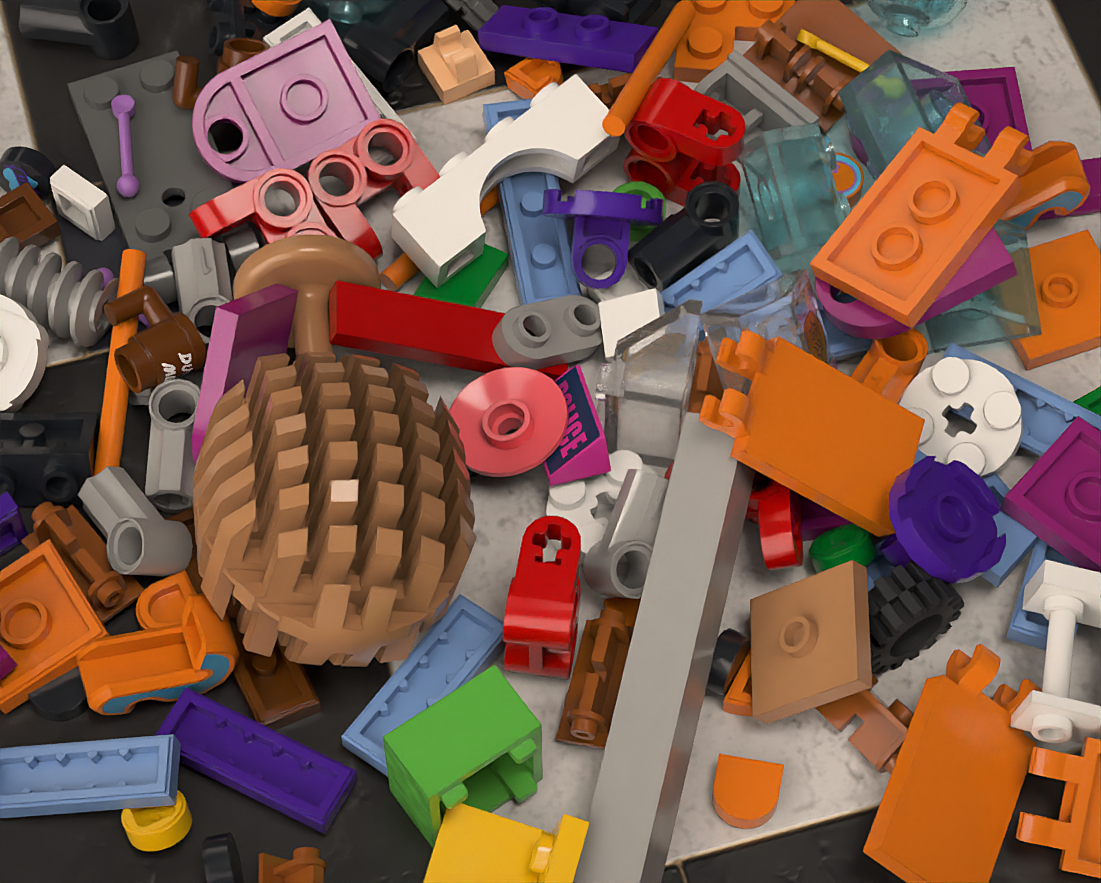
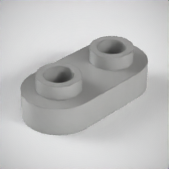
M568 295L513 307L505 313L493 331L492 342L494 349L507 365L533 370L588 358L594 354L603 342L599 306L586 297ZM525 328L531 330L535 336L530 335Z

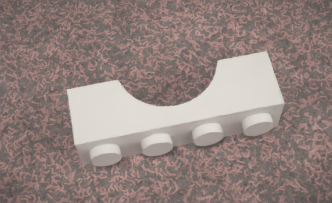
M577 74L560 86L553 82L544 87L532 99L530 103L531 108L516 120L509 116L498 122L485 137L486 143L470 155L466 151L455 155L443 166L438 180L424 190L419 186L411 189L395 204L393 208L394 213L392 214L391 237L437 289L483 254L486 229L481 217L480 205L487 193L496 184L512 175L523 172H545L574 183L617 149L620 136H611L602 127L603 119L609 109Z

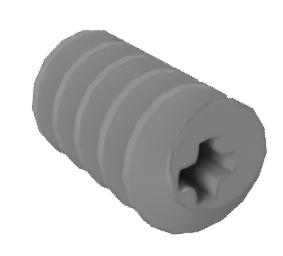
M12 236L0 243V295L21 303L32 312L38 324L42 325L45 330L51 329L52 333L60 338L72 337L73 342L89 347L104 337L112 325L106 318L103 306L116 299L119 278L110 280L103 290L104 275L99 270L94 269L90 271L82 280L83 267L79 262L73 260L61 271L62 259L58 254L51 252L41 261V250L38 246L29 244L20 252V241L16 237Z

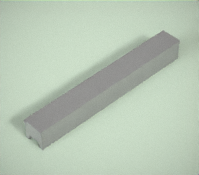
M686 412L588 817V822L590 823L573 883L662 882L711 669L713 653L717 643L756 473L755 469L730 456L735 438L699 421L700 413Z

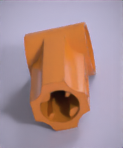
M914 327L899 335L883 339H873L868 352L850 377L899 404L908 385L919 374L928 352L927 341Z

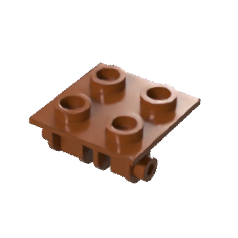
M797 0L775 23L767 20L758 29L754 36L757 41L742 56L819 117L818 127L827 133L850 110L859 95L876 81L798 41L796 38L801 28L884 73L902 57V53L841 1Z

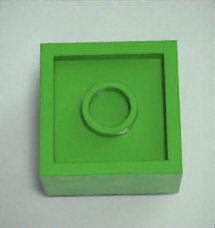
M496 665L485 670L383 736L390 791L432 848L434 847L446 807L452 809L462 803L492 813L513 798L517 802H524L537 793V783L543 779L542 724Z

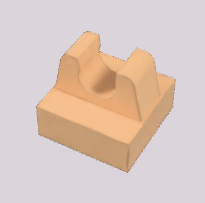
M457 25L451 26L435 33L433 45L417 51L418 65L444 105L495 84V69L469 30L460 33Z

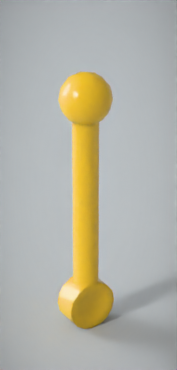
M801 28L796 38L798 41L884 85L885 92L890 96H899L905 91L906 80L902 75L897 73L888 75Z

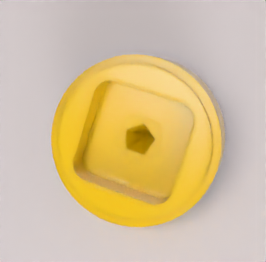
M177 790L176 805L123 809L121 821L130 843L135 848L153 852L167 849L181 841L191 828L192 815L184 795Z

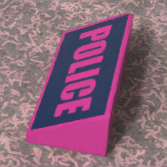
M576 365L554 380L565 397L569 417L567 430L562 442L553 454L542 462L550 486L611 471L605 434L581 367Z

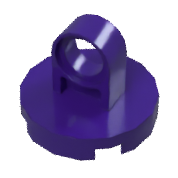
M576 189L575 196H567V201H561L562 190H544L542 215L574 221L570 258L571 271L576 280L587 288L594 290L608 288L616 284L624 275L628 259L630 225H662L663 199L650 198L649 201H646V207L641 208L642 195ZM600 244L606 246L615 256L616 265L614 271L605 279H593L582 268L581 259L583 253L592 245Z
M926 456L898 475L889 493V516L895 534H890L879 547V551L894 567L902 565L905 568L908 562L913 560L929 575L951 584L970 582L999 563L1006 547V533L997 537V526L993 516L1001 512L999 503L985 481L966 464L953 460L945 465L934 461L936 456Z

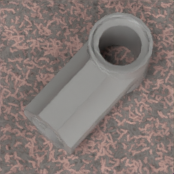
M212 238L190 239L184 244L174 246L171 252L179 312L185 314L196 328L203 325L213 326L216 307L233 301L225 243H218L213 241ZM200 333L206 352H208L210 338Z
M183 379L167 380L158 385L151 393L148 402L151 430L145 496L154 507L161 509L164 513H180L193 507L192 478L196 464L192 455V432L200 389L192 382ZM178 413L192 414L189 419L183 422L173 423L167 421L171 416Z
M107 466L97 475L86 479L78 496L83 501L84 511L107 539V557L115 571L127 575L169 577L188 567L192 557L193 545L191 534L187 527L180 521L164 520L124 468Z
M628 469L602 541L592 546L584 559L583 572L585 580L589 587L597 594L630 599L642 597L668 489V479L639 469ZM624 554L628 560L629 571L625 581L621 583L617 577L616 568L617 562Z

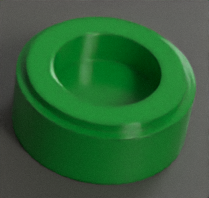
M848 524L835 527L821 534L813 541L808 553L816 573H820L851 560L865 567L875 557L876 549L867 530L856 524Z

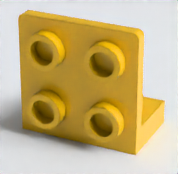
M462 803L452 809L446 807L423 883H573L590 822L563 814L550 833Z

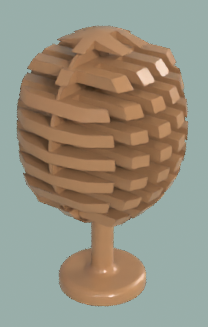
M315 234L292 236L274 241L258 249L244 261L234 278V300L274 284H281L299 291L288 347L295 348L296 359L293 365L287 366L290 357L286 353L258 357L246 397L243 398L245 386L242 379L218 399L212 411L192 478L198 572L203 578L200 588L221 621H223L232 594L233 607L239 610L236 619L238 631L245 634L242 643L247 651L271 657L278 637L280 646H287L284 653L289 661L300 664L321 666L329 659L333 665H341V667H367L373 657L379 663L404 660L409 656L418 631L419 633L423 632L445 616L477 538L473 532L475 514L474 505L470 499L471 483L469 472L465 467L466 454L464 444L459 437L460 429L441 395L435 411L433 406L426 403L429 393L426 385L419 382L421 376L415 370L392 363L389 374H387L386 369L379 368L380 361L376 358L350 354V356L343 355L335 363L337 356L333 354V346L329 343V291L336 280L381 289L379 271L370 255L359 246L333 236Z

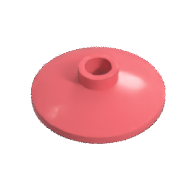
M523 367L497 369L478 377L458 394L449 410L460 429L459 437L464 444L466 454L465 467L478 474L491 477L518 475L544 462L562 442L567 430L569 417L568 406L559 386L545 374ZM512 429H518L516 432L510 435H505L508 431Z

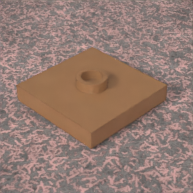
M851 560L750 599L752 716L769 724L872 688L866 567Z

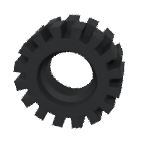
M910 560L905 568L902 565L893 568L891 575L886 579L883 576L879 577L873 582L875 587L868 591L872 673L876 671L879 674L885 673L890 667L894 670L901 667L906 658H909L911 661L920 655L919 650L925 646L930 648L937 642L935 638L939 634L947 633L952 627L950 622L959 618L961 615L960 609L964 607L962 597L950 583L929 575L913 560Z

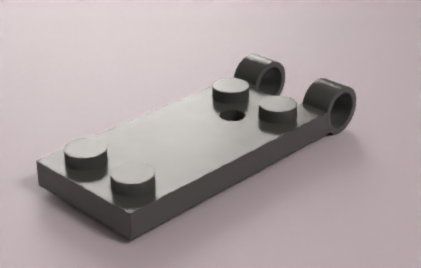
M178 51L67 84L71 100L127 248L143 251L147 255L143 286L148 285L155 288L166 304L178 301L175 278L169 264L172 263L171 252L173 247L184 244L190 239L200 238L188 214L204 203L234 189L231 181L213 172L199 155L192 133L193 110L180 109L173 103L172 97L176 57L179 56ZM122 94L131 96L136 108L134 116L130 118L133 174L139 180L140 188L139 192L132 197L122 196L116 187L122 173L119 122L113 115L111 102L116 96ZM209 131L207 136L209 145L213 150L219 153L214 142V139L212 137V134ZM179 196L185 198L183 203L178 206H168L163 203L171 197ZM248 223L213 239V241L218 243H225L227 260L234 278L244 261L260 249L252 228H249Z

